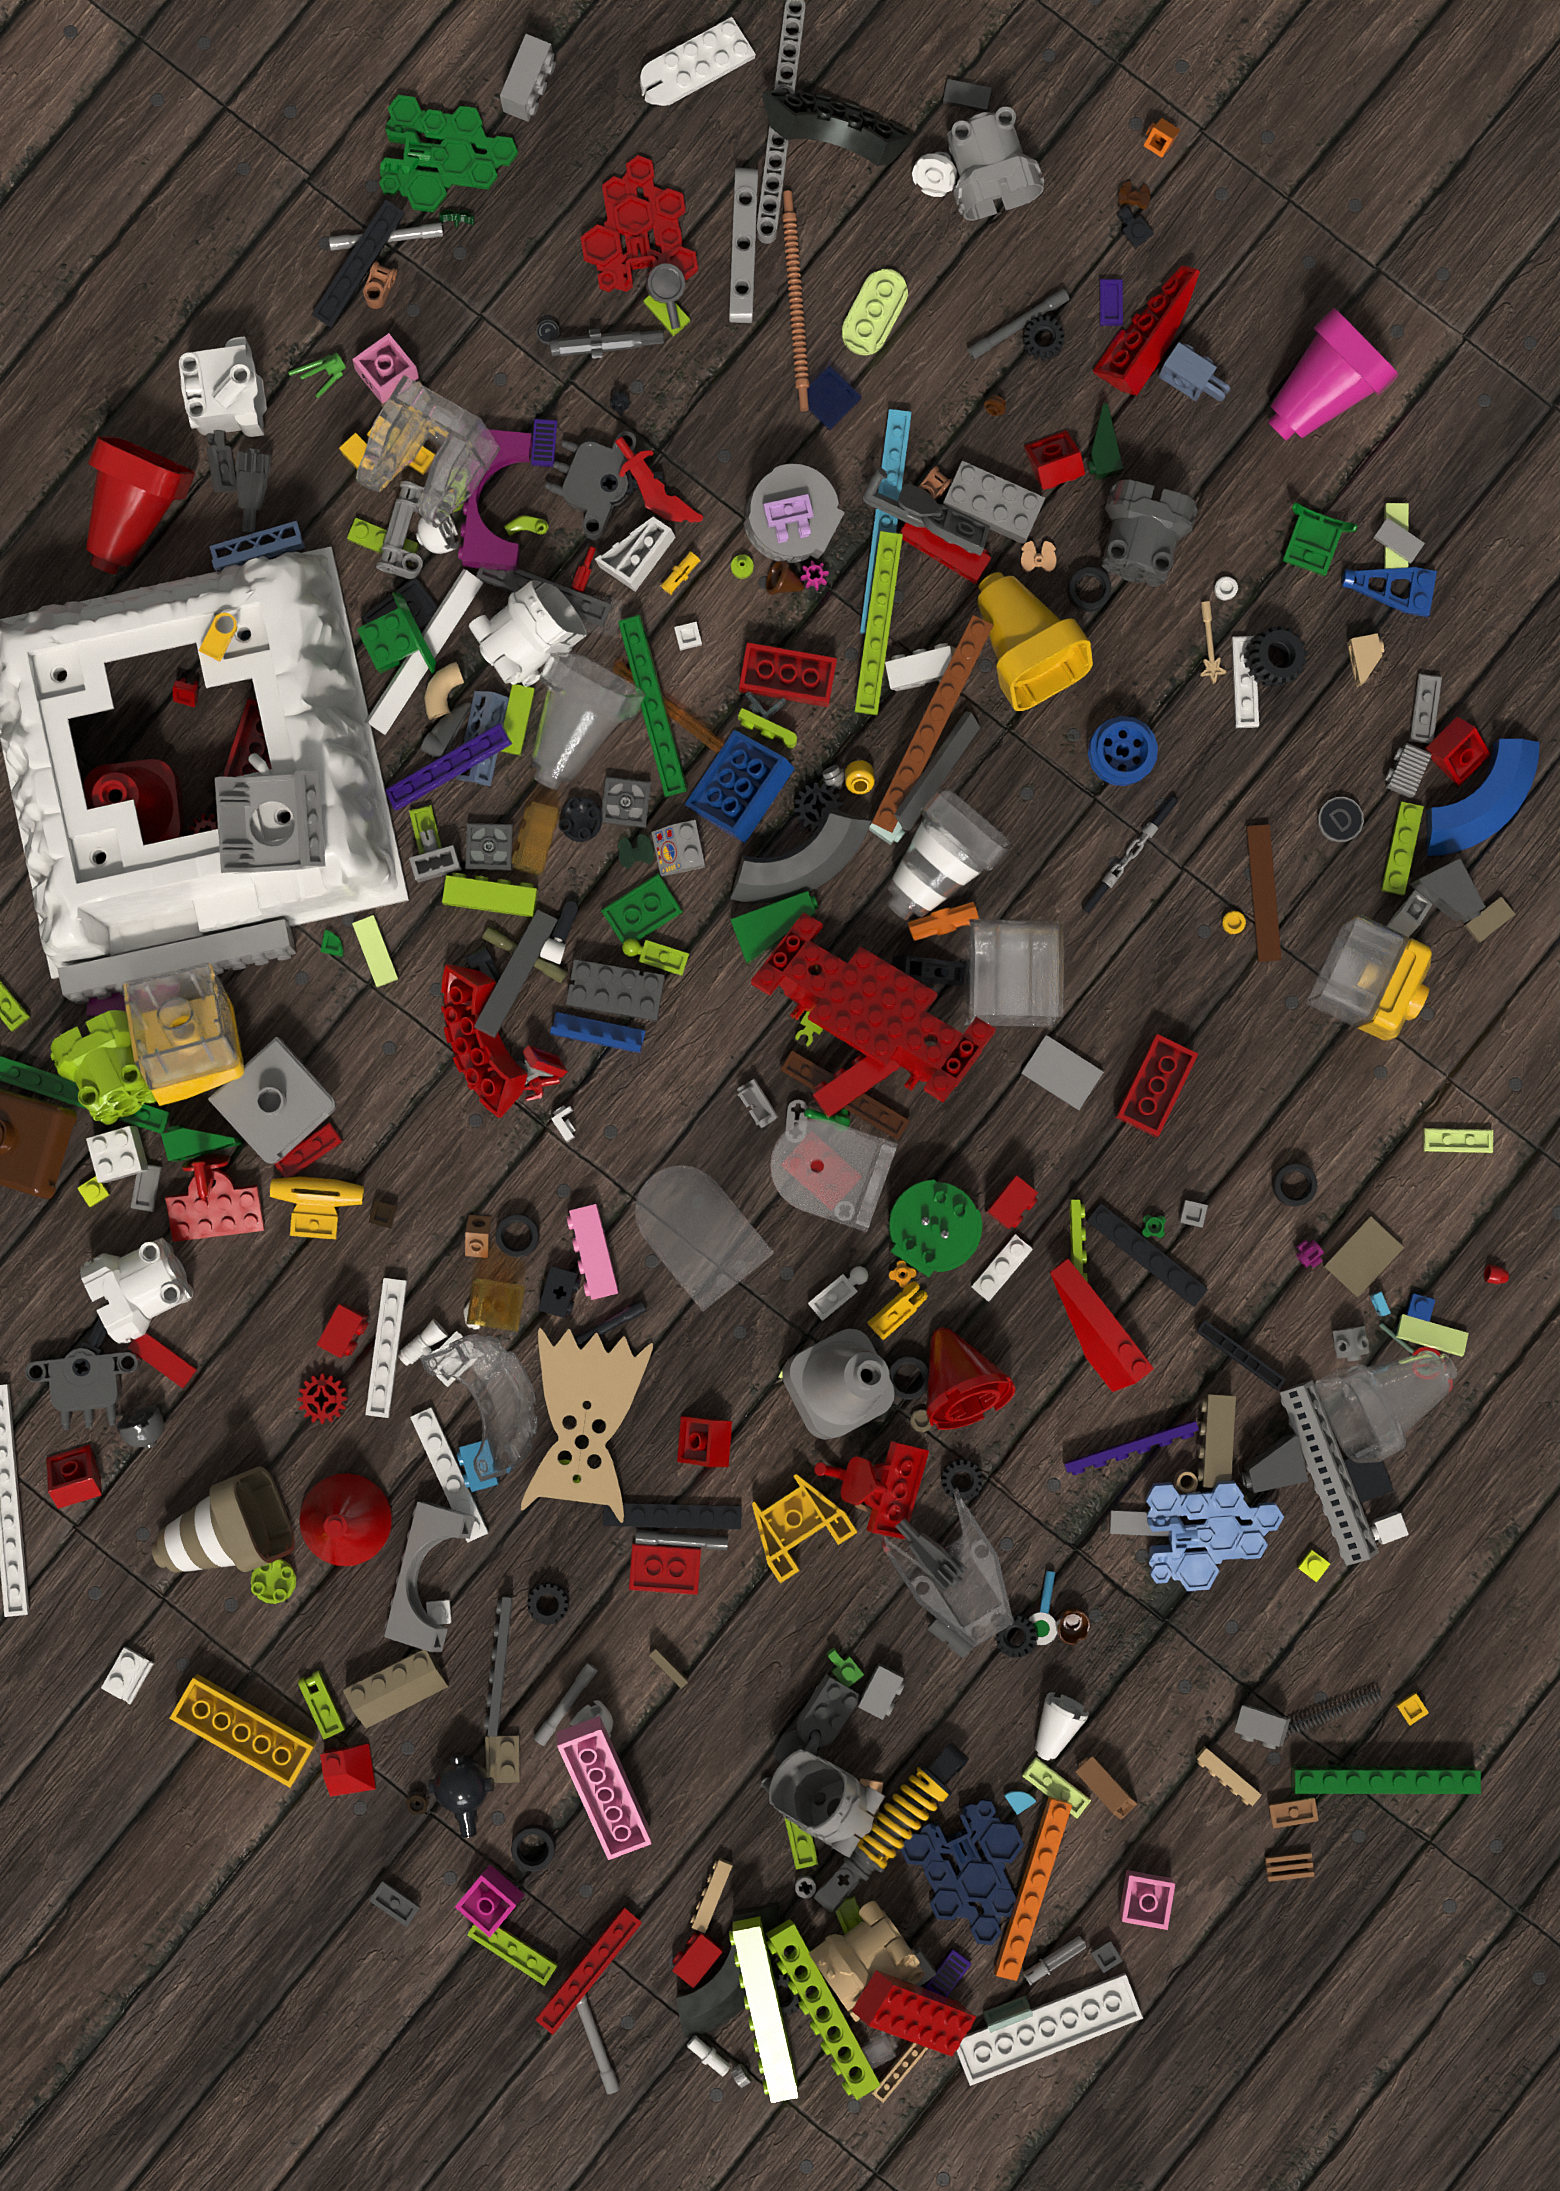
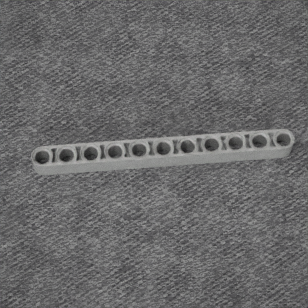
M786 0L774 90L785 89L786 94H795L805 20L804 0ZM792 7H798L801 9L798 13H793L790 11ZM789 29H796L798 33L790 35L787 31ZM786 51H793L795 55L787 57L784 53ZM783 73H790L792 77L784 79L781 75ZM769 127L757 221V237L765 244L774 242L777 237L789 140L784 139L771 127ZM775 139H782L784 143L777 146L773 144V141ZM772 161H779L781 165L774 168L770 166V163ZM769 183H776L779 187L771 190L767 188V185ZM773 205L776 209L772 212H767L764 210V207ZM764 227L773 229L770 234H764L761 230Z

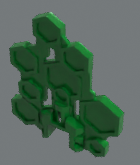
M397 95L387 108L391 118L386 123L385 132L389 142L405 144L404 159L384 158L380 164L382 179L379 185L384 195L395 196L400 191L402 196L408 198L413 210L434 213L447 197L445 188H450L452 185L489 190L498 178L496 169L501 165L510 166L517 157L518 151L512 138L501 136L490 138L485 136L482 129L483 123L476 108L459 106L454 114H445L442 111L430 109L422 111L415 97ZM417 132L424 133L426 138L443 141L440 145L421 142ZM471 143L475 144L479 149H486L487 153L485 155L475 153ZM418 166L437 168L439 172L417 170L416 168Z

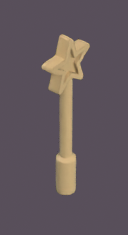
M1210 601L1201 602L1203 621L1205 622L1209 661L1203 660L1206 670L1200 676H1210L1214 684L1216 683L1217 675L1225 674L1226 671L1219 667L1221 659L1218 658L1216 661L1214 659Z

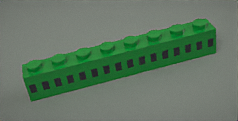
M1291 1766V1790L1295 1794H1481V1770L1475 1766Z

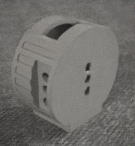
M785 464L775 467L771 473L760 481L752 492L746 506L744 528L750 542L761 554L774 561L786 560L788 563H795L806 560L809 556L818 559L824 553L845 512L837 508L839 502L836 492L831 483L820 472L801 464ZM808 494L814 515L812 519H807L811 534H809V537L800 538L797 522L785 524L789 539H787V542L778 543L775 527L768 528L763 504Z

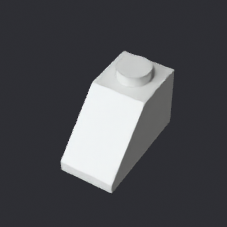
M1414 890L1392 917L1386 929L1394 937L1404 942L1421 924L1432 903Z

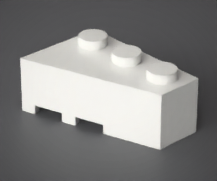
M652 517L632 531L630 536L620 543L617 542L612 546V549L602 556L599 555L595 560L601 569L636 592L676 537L671 528Z
M944 643L934 646V650L926 651V649H919L913 651L911 656L905 657L904 654L891 657V661L885 662L890 689L900 691L925 686L926 683L934 681L940 683L956 648Z

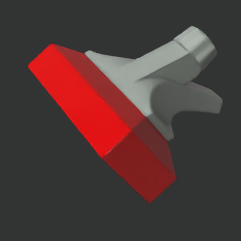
M530 1045L523 1050L526 1059L525 1063L515 1060L528 1073L525 1085L538 1076H557L562 1078L568 1072L559 1056Z

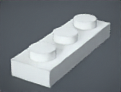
M1015 1234L971 1288L989 1302L1033 1249Z

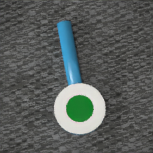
M1046 1571L1040 1613H1035L1028 1619L1034 1623V1627L1038 1630L1036 1632L1037 1636H1039L1036 1641L1037 1645L1049 1644L1057 1636L1056 1620L1049 1614L1055 1572Z

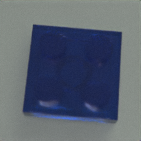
M830 366L807 388L809 411L829 431L862 399Z

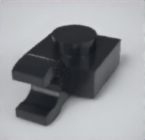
M1126 206L1117 214L1119 220L1126 226L1122 233L1134 249H1137L1154 235L1142 217L1139 216L1134 219L1131 211Z

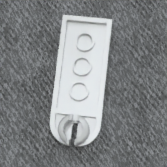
M731 17L647 63L642 69L640 76L641 95H645L644 100L650 104L662 106L673 104L753 60L756 54ZM650 86H656V87H654V88H652V89H650V90L647 91V89H648Z

